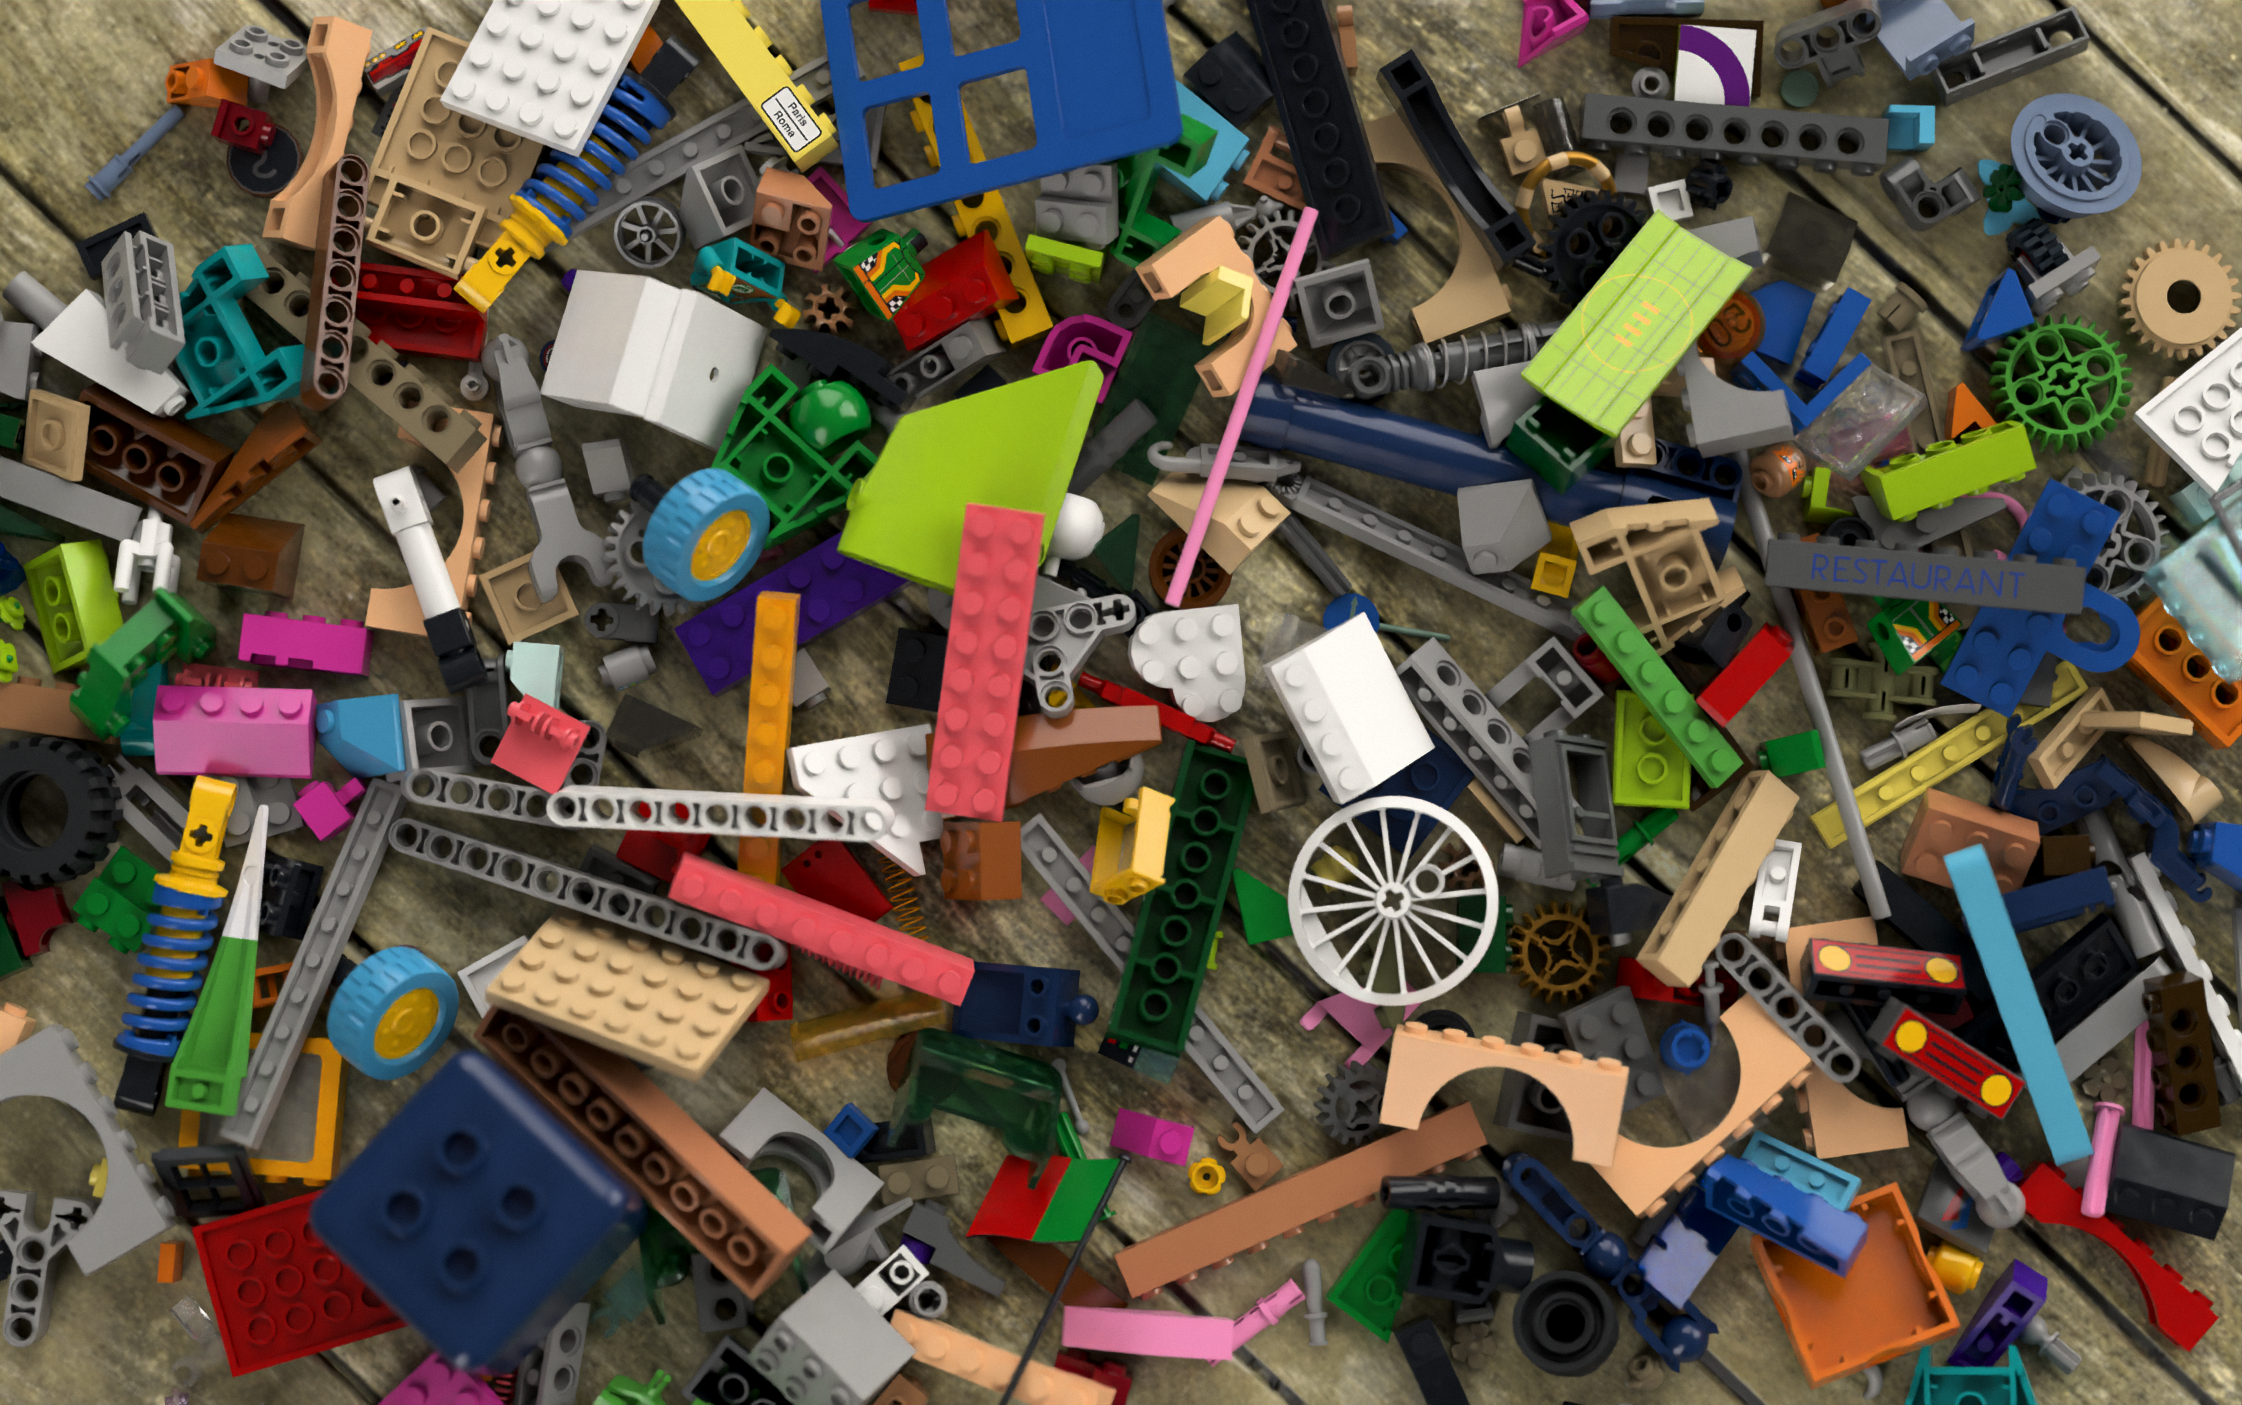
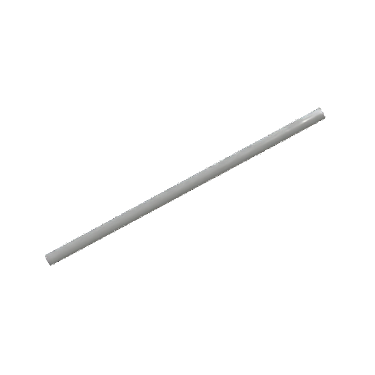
M1747 449L1728 453L1729 458L1735 460L1743 471L1740 493L1765 571L1768 540L1775 539L1761 493L1751 483L1749 471L1751 460ZM1770 587L1782 628L1793 639L1790 643L1794 647L1791 658L1813 729L1818 730L1826 771L1872 919L1875 921L1892 916L1791 589Z

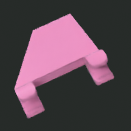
M1406 981L1407 992H1416L1417 990ZM1344 993L1316 1002L1299 1021L1301 1026L1310 1031L1329 1013L1361 1043L1344 1063L1348 1070L1352 1060H1356L1362 1065L1368 1062L1373 1054L1393 1034L1390 1027L1385 1030L1382 1029L1375 1015L1374 1009L1379 1007V1005L1357 1000ZM1422 1002L1405 1005L1403 1022Z

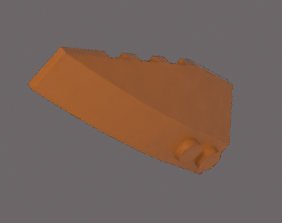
M1155 705L1074 709L1062 718H1051L1045 713L1018 716L1005 810L1029 803V798L1044 791L1051 793L1063 788L1062 783L1082 775L1083 778L1098 772L1097 768L1112 761L1119 763L1162 744L1159 707ZM935 733L925 734L929 775ZM941 813L944 822L967 818L965 816Z

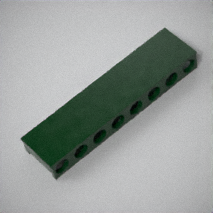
M1190 739L1184 745L1170 797L1175 798V802L1169 807V812L1171 813L1163 876L1160 877L1165 880V883L1143 894L1104 1035L1106 1038L1179 1058L1185 1049L1254 793V786L1246 758L1196 744V741Z

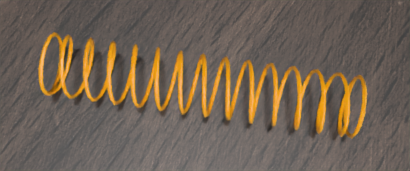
M886 856V857H883L882 859H880L878 862H879V863H889V862H894V861H892V860H890V861H882V860L888 858V857ZM894 863V864H892V865H890V866H888V867L882 869L881 872H882V873H890V872L901 871V872H899V873H897V874H894V875H892V876L886 878V879L884 880V882L889 883V882L903 881V882H901V883H899V884H896V885H894V886L888 888V889H887V892H897V891L908 890V891H906V892H903V893H901V894H899V895H896V896L892 897L889 901H891V902H898V901L910 900V901H908V902H905V903H903V904H901V905H899V906L893 908L892 911L897 912V911H905V910L915 909V910H912V911H910V912H908V913H905V914H903V915H901V916H899V917H897V918L895 919L896 921H905V920L917 919V920H914V921H912V922H910V923H907V924H905V925H903V926H901V927L898 928L899 931H906V930H912V929L921 928V929H919V930H917V931H914V932H912V933H910V934H907V935H912V934L917 933V932H919V931H921V930H924L927 926H919V927L901 929V928H903V927H905V926H908V925H910V924H912V923H915V922H917V921L923 919L924 917H923V916H918V917H912V918H906V919H899V918H901V917H903V916H905V915H908V914H910V913H912V912H915V911L919 910L921 907L918 906V907H911V908H905V909L895 910V909H897V908H899V907H901V906H903V905H906V904H908V903H910V902H913V901L917 900L918 897H911V898L893 900V899H895V898H897V897H899V896H901V895H903V894H906V893H908V892H910V891L915 890V887L904 888V889H898V890H890V889H892V888H894V887H897V886H899V885H901V884H904V883H906V882L912 880V877H910V878H903V879H897V880L886 881V880H888V879H890V878H892V877H894V876H897V875H899V874H902V873L906 872V870H904V869L884 871V870H886V869H888V868H890V867H892V866L897 865L896 863ZM926 935V936H919V937H915V938H918V939H919V938H923V939H921V940L924 941V940L928 939L929 936Z

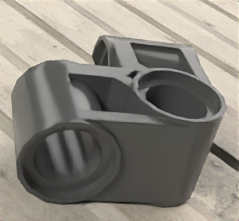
M1911 155L1879 175V181L1885 194L1894 202L1907 225L1916 231H1927L1950 216L1953 217L1982 198L1962 167H1959L1942 180L1933 183ZM1919 203L1929 205L1933 211L1931 219L1922 217L1919 214Z

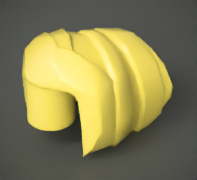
M1338 845L1330 847L1358 869V857L1354 852ZM1327 852L1310 867L1317 877L1338 883L1349 884L1358 879L1356 875ZM1322 884L1327 894L1338 890V888Z

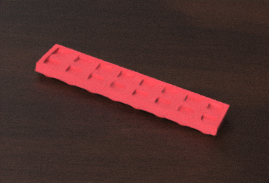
M972 502L966 503L925 810L998 822L1003 821L1045 513Z

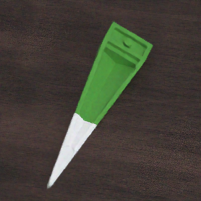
M260 805L257 810L242 872L220 943L188 1028L170 1067L165 1106L236 1116L241 1077H247L269 813L267 805Z

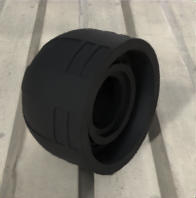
M1564 1270L1544 1274L1526 1286L1514 1307L1512 1326L1519 1348L1535 1366L1550 1375L1578 1378L1591 1374L1598 1370L1609 1358L1617 1344L1619 1321L1614 1305L1604 1290L1594 1280L1583 1274Z

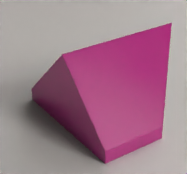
M1522 0L1524 9L1517 69L1582 34L1589 22L1588 14L1574 0Z

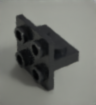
M265 851L259 930L272 936H284L303 941L324 867Z

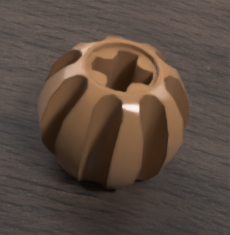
M831 283L819 285L822 289L821 295L815 296L810 291L804 302L813 307L808 310H802L804 323L816 321L810 330L822 333L830 330L831 335L841 338L838 333L840 328L845 327L851 332L857 323L855 320L848 318L850 314L859 312L857 300L845 302L851 291L842 285L834 293H831ZM830 304H834L839 314L834 313L831 319H826L822 310H829Z
M1459 838L1461 845L1459 852L1453 848L1450 842L1443 848L1442 852L1450 857V861L1448 863L1437 861L1438 868L1441 871L1472 854L1461 838ZM1480 842L1484 847L1485 851L1490 850L1486 845ZM1473 860L1470 862L1472 866H1475V871L1468 872L1465 876L1461 875V867L1451 872L1450 878L1445 881V886L1452 890L1455 883L1459 881L1462 884V890L1472 889V882L1475 880L1481 888H1484L1483 876L1477 861ZM1491 860V864L1495 871L1494 860Z

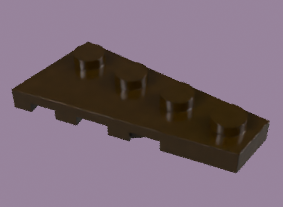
M1610 17L1609 56L1647 67L1659 68L1675 74L1679 25L1757 30L1751 96L1760 97L1764 21Z

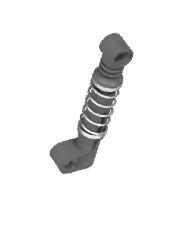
M1565 320L1536 325L1534 322L1519 323L1515 330L1505 331L1503 327H1500L1498 333L1485 335L1483 331H1480L1479 337L1465 339L1461 334L1459 341L1446 343L1441 338L1440 344L1435 345L1434 353L1426 343L1421 342L1411 345L1410 349L1404 351L1403 354L1399 352L1394 353V356L1392 354L1385 355V357L1366 356L1359 359L1347 370L1344 377V385L1347 392L1358 400H1369L1378 395L1388 394L1390 390L1391 392H1398L1399 389L1402 391L1408 390V387L1410 389L1416 388L1422 392L1433 390L1435 386L1441 389L1448 381H1454L1458 385H1462L1466 378L1472 377L1474 371L1533 360ZM1360 370H1367L1373 375L1375 381L1373 387L1364 386L1360 382ZM1438 376L1439 379L1443 382L1442 385H1438L1436 383V379Z

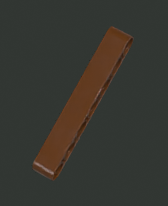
M355 154L343 155L325 173L322 184L300 382V398L304 405L314 411H323L330 407L345 393L348 382L370 176L367 163ZM341 172L347 174L351 182L346 180ZM338 207L342 208L346 212L347 216L343 215L339 211ZM334 241L342 246L344 252L335 246ZM330 276L338 281L340 287L332 283ZM326 312L334 316L336 323L328 318ZM322 347L326 348L331 353L332 358H329L324 354ZM318 383L323 384L327 388L328 394L320 390Z

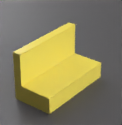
M1220 265L1181 293L1179 307L1206 317L1202 344L1210 346L1248 320L1253 284L1252 277Z

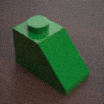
M1817 729L1759 743L1761 751H1756L1759 770H1769L1777 778L1826 767Z
M1239 868L1233 869L1231 876L1247 945L1294 935L1286 898Z

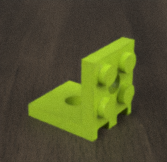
M1035 228L1034 235H1028L1025 254L1029 266H1032V269L1050 275H1053L1054 271H1056V273L1069 276V279L1076 282L1091 284V280H1093V282L1100 284L1110 246L1105 245V248L1101 250H1090L1083 248L1082 242L1070 241L1069 244L1047 239L1046 237L1036 236Z

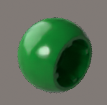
M822 379L808 385L797 394L798 401L789 410V428L824 459L850 448L856 440H862L871 428V412L866 399L859 390L844 381H835L828 384L826 379Z

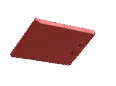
M819 839L780 870L798 894L872 922L878 921L893 909V905L887 900L843 840Z

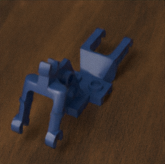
M2016 713L2007 720L2006 729L2008 736L2002 754L1997 759L1999 763L1990 786L1991 792L1986 806L2004 812L2009 811L2011 814L2038 822L2039 835L2042 836L2102 809L2113 800L2122 796V801L2128 806L2126 811L2142 825L2147 821L2150 823L2144 842V848L2150 862L2187 892L2193 901L2205 902L2211 898L2213 894L2211 887L2197 891L2206 882V876L2204 873L2198 874L2195 871V862L2178 848V824L2173 819L2172 811L2163 805L2154 793L2150 794L2137 783L2134 776L2126 774L2104 754L2095 762L2069 773L2056 789H2044L2042 786L2036 789L2025 788L2019 785V782L2024 777L2022 772L2028 755L2037 749L2038 740L2036 737H2031L2034 732L2031 724L2018 727L2022 721L2020 714Z

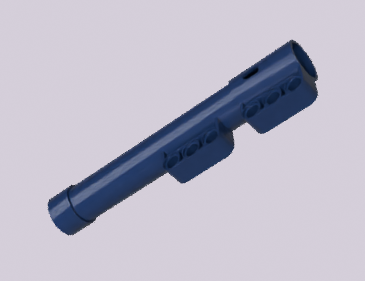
M1266 372L1261 374L1238 441L1278 452H1281L1282 449L1456 497L1458 488L1532 479L1547 521L1571 528L1569 523L1606 508L1709 498L1720 523L1702 530L1700 533L1716 572L1724 560L1737 514V501L1743 479L1741 466L1733 459L1720 455L1702 458L1698 449L1655 438L1657 465L1650 469L1627 468L1623 474L1594 467L1566 493L1561 495L1506 447L1509 435L1502 440L1500 446L1490 449L1482 426H1480L1479 434L1477 435L1299 386L1300 382ZM1677 465L1688 466L1692 470L1693 475L1682 474L1678 470ZM1714 475L1726 477L1730 485L1724 486L1719 484L1715 480Z

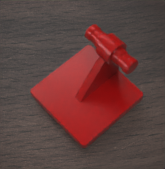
M642 801L638 808L639 813L644 817L651 818V807L648 803ZM676 803L675 811L677 815L682 819L688 820L690 817L688 807L682 803ZM628 829L616 852V856L671 884L684 851L701 857L712 834Z

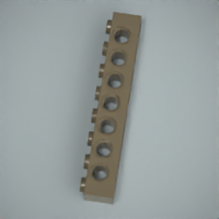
M257 245L255 250L270 277L247 293L246 296L301 343L305 344L308 313L299 317V312L303 306L309 304L312 281L301 271L296 277L287 270L291 263L276 250L272 249L268 254ZM284 281L283 288L278 293L272 294L274 286ZM326 312L328 318L336 323L334 316ZM354 317L348 382L458 474L487 440L478 431L482 423L465 409L458 414L450 407L454 400L438 386L432 391L423 384L427 378L410 363L403 368L395 361L399 354L383 340L377 345L368 338L372 331ZM322 347L324 354L327 357L332 358L331 353L326 348ZM366 349L363 359L353 363L355 354L360 350ZM389 372H393L392 380L387 385L380 386L382 377ZM421 395L419 404L412 409H408L410 399ZM448 418L447 427L441 432H435L436 424L440 420Z

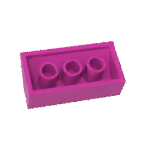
M158 685L153 715L156 773L162 775L312 779L318 731L315 722L317 715L316 705L318 702L313 690Z

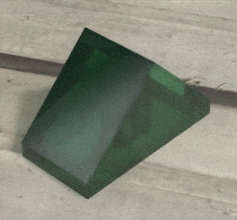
M1139 514L1130 515L1100 539L1092 550L1094 557L1123 593L1126 594L1132 593L1140 522Z

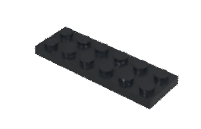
M2103 912L2098 914L2029 972L2054 1041L2141 969L2111 918ZM1996 1001L1954 1035L2014 1074L2020 1070ZM1958 1095L1955 1099L1956 1107L1967 1115L1970 1110L1965 1105L1969 1100Z

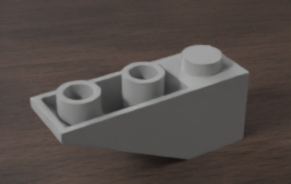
M989 318L968 321L891 370L887 378L916 397L915 403L978 370L1005 353L1006 350Z

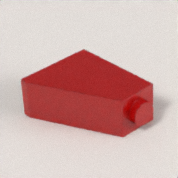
M1766 621L1733 655L1725 669H1719L1702 686L1695 702L1724 727L1792 655L1794 647L1790 643L1793 639L1779 625L1772 627Z

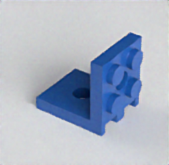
M1753 351L1741 360L1729 374L1734 378L1732 384L1741 389L1761 392L1783 390L1789 405L1795 436L1826 409L1872 362L1860 352L1846 363L1806 404Z

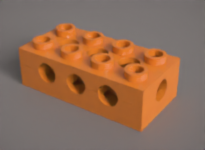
M2169 586L2157 589L2134 612L2140 627V639L2134 655L2125 665L2182 719L2191 720L2193 722V729L2215 750L2229 748L2242 734V655ZM2160 633H2163L2169 640L2167 651L2162 649L2159 644ZM2189 659L2197 667L2195 677L2191 676L2187 670ZM2217 686L2221 687L2225 693L2223 703H2220L2215 696Z

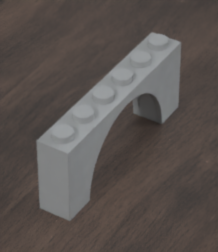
M1753 216L1687 230L1728 257H1733L1753 268L1764 266L1759 233ZM1697 340L1676 364L1679 377L1685 376L1687 388L1681 389V397L1685 412L1691 411L1693 423L1686 424L1690 446H1697L1702 458L1794 439L1789 405L1783 390L1750 391L1722 381L1711 373L1700 360L1697 351Z
M62 1024L48 1026L0 1054V1105L25 1095H41L55 1098L80 1111L97 1130L106 1151L108 1164L105 1193L99 1208L90 1222L77 1235L66 1242L82 1272L87 1276L100 1271L176 1226L172 1219L175 1216V1211L169 1200L165 1196L160 1197L153 1185L156 1182V1178L151 1168L145 1162L140 1163L134 1149L137 1148L133 1136L126 1128L121 1129L114 1116L118 1112L109 1096H102L95 1084L98 1081V1076L94 1068L88 1061L83 1062L76 1050L79 1048V1043L74 1033L68 1027L64 1029Z

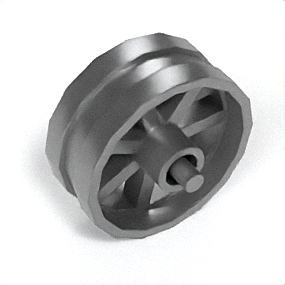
M655 196L639 198L621 211L614 227L616 247L622 256L633 265L648 269L663 266L673 259L683 247L687 233L676 205L665 198ZM644 205L659 208L653 220H649ZM634 208H636L643 225L625 220ZM665 212L669 215L675 226L663 227L660 221ZM624 228L636 231L637 238L628 243ZM677 233L674 248L661 237L662 234ZM654 242L668 255L663 258L653 259ZM639 243L646 245L645 258L633 251L632 248Z

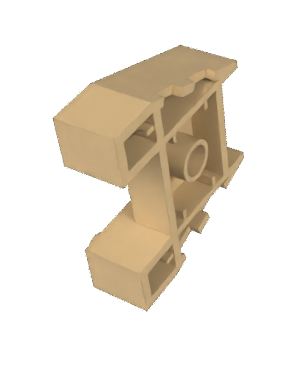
M1709 498L1606 508L1569 523L1590 576L1627 561L1643 602L1625 609L1624 612L1659 656L1666 654L1675 647L1674 642L1689 630L1693 633L1702 626V620L1720 606L1725 608L1746 592L1735 565L1716 573L1700 531L1720 523Z

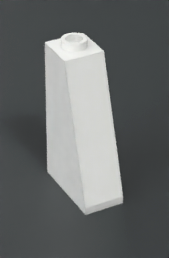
M85 289L31 342L37 349L148 412L163 418L167 415L173 416L179 412L186 404L185 398L192 392L169 367H167L162 375H159L147 369H139L127 362L125 347L128 342L124 341L118 350L110 348L105 300L99 294Z

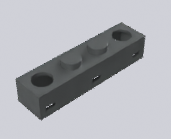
M2072 6L1973 45L1961 55H1952L1940 62L1938 67L1930 73V77L1944 106H1948L2087 51L2090 37L2075 7ZM2056 32H2066L2072 37V41L2053 48L2050 38ZM1954 73L1960 74L1966 79V83L1951 89L1948 88L1945 82V78Z

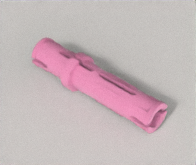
M1292 1278L1265 1299L1263 1297L1257 1299V1304L1234 1321L1232 1352L1270 1324L1275 1326L1280 1322L1278 1318L1306 1299ZM1206 1359L1212 1367H1215L1216 1364L1222 1361L1219 1359Z

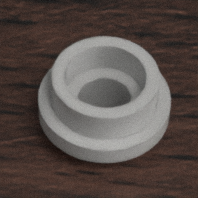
M1651 66L1640 69L1634 75L1631 82V90L1634 97L1663 100L1668 94L1670 87L1669 79L1665 72ZM1647 79L1655 80L1657 89L1654 91L1646 89L1644 81Z

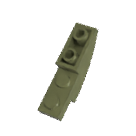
M1356 881L1347 884L1359 888ZM1341 889L1340 891L1343 896L1337 898L1339 904L1365 902L1362 895ZM1368 907L1342 911L1346 919L1351 917L1356 919L1370 910ZM1379 913L1357 924L1359 931L1354 933L1357 941ZM1383 918L1360 947L1363 954L1370 951L1373 957L1360 964L1363 972L1357 974V977L1363 989L1366 988L1385 918ZM1392 922L1389 925L1371 991L1377 993H1401ZM1379 1005V1007L1374 1009L1383 1030L1390 1027L1392 1033L1395 1034L1397 1025H1403L1405 1005Z

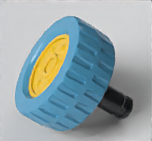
M710 468L697 471L681 480L671 490L659 481L654 480V477L651 475L641 474L632 481L629 487L630 498L635 502H639L640 506L652 514L643 540V558L648 570L664 585L687 600L703 602L728 592L747 575L764 548L770 526V514L767 504L754 489L726 470Z
M409 947L387 948L368 957L359 965L351 959H347L342 953L330 981L338 991L335 994L328 1014L327 1030L329 1039L334 1049L341 1056L373 1079L394 1080L406 1076L423 1066L444 1044L457 1017L459 994L454 980L433 960L418 950Z

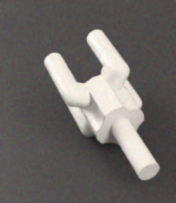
M150 505L147 519L137 522L133 533V540L125 539L119 545L113 589L122 593L121 602L126 605L137 604L141 571L155 573L153 593H155V589L159 586L167 589L170 593L177 594L181 559L173 554L174 547L171 544L173 526L163 523L164 513Z

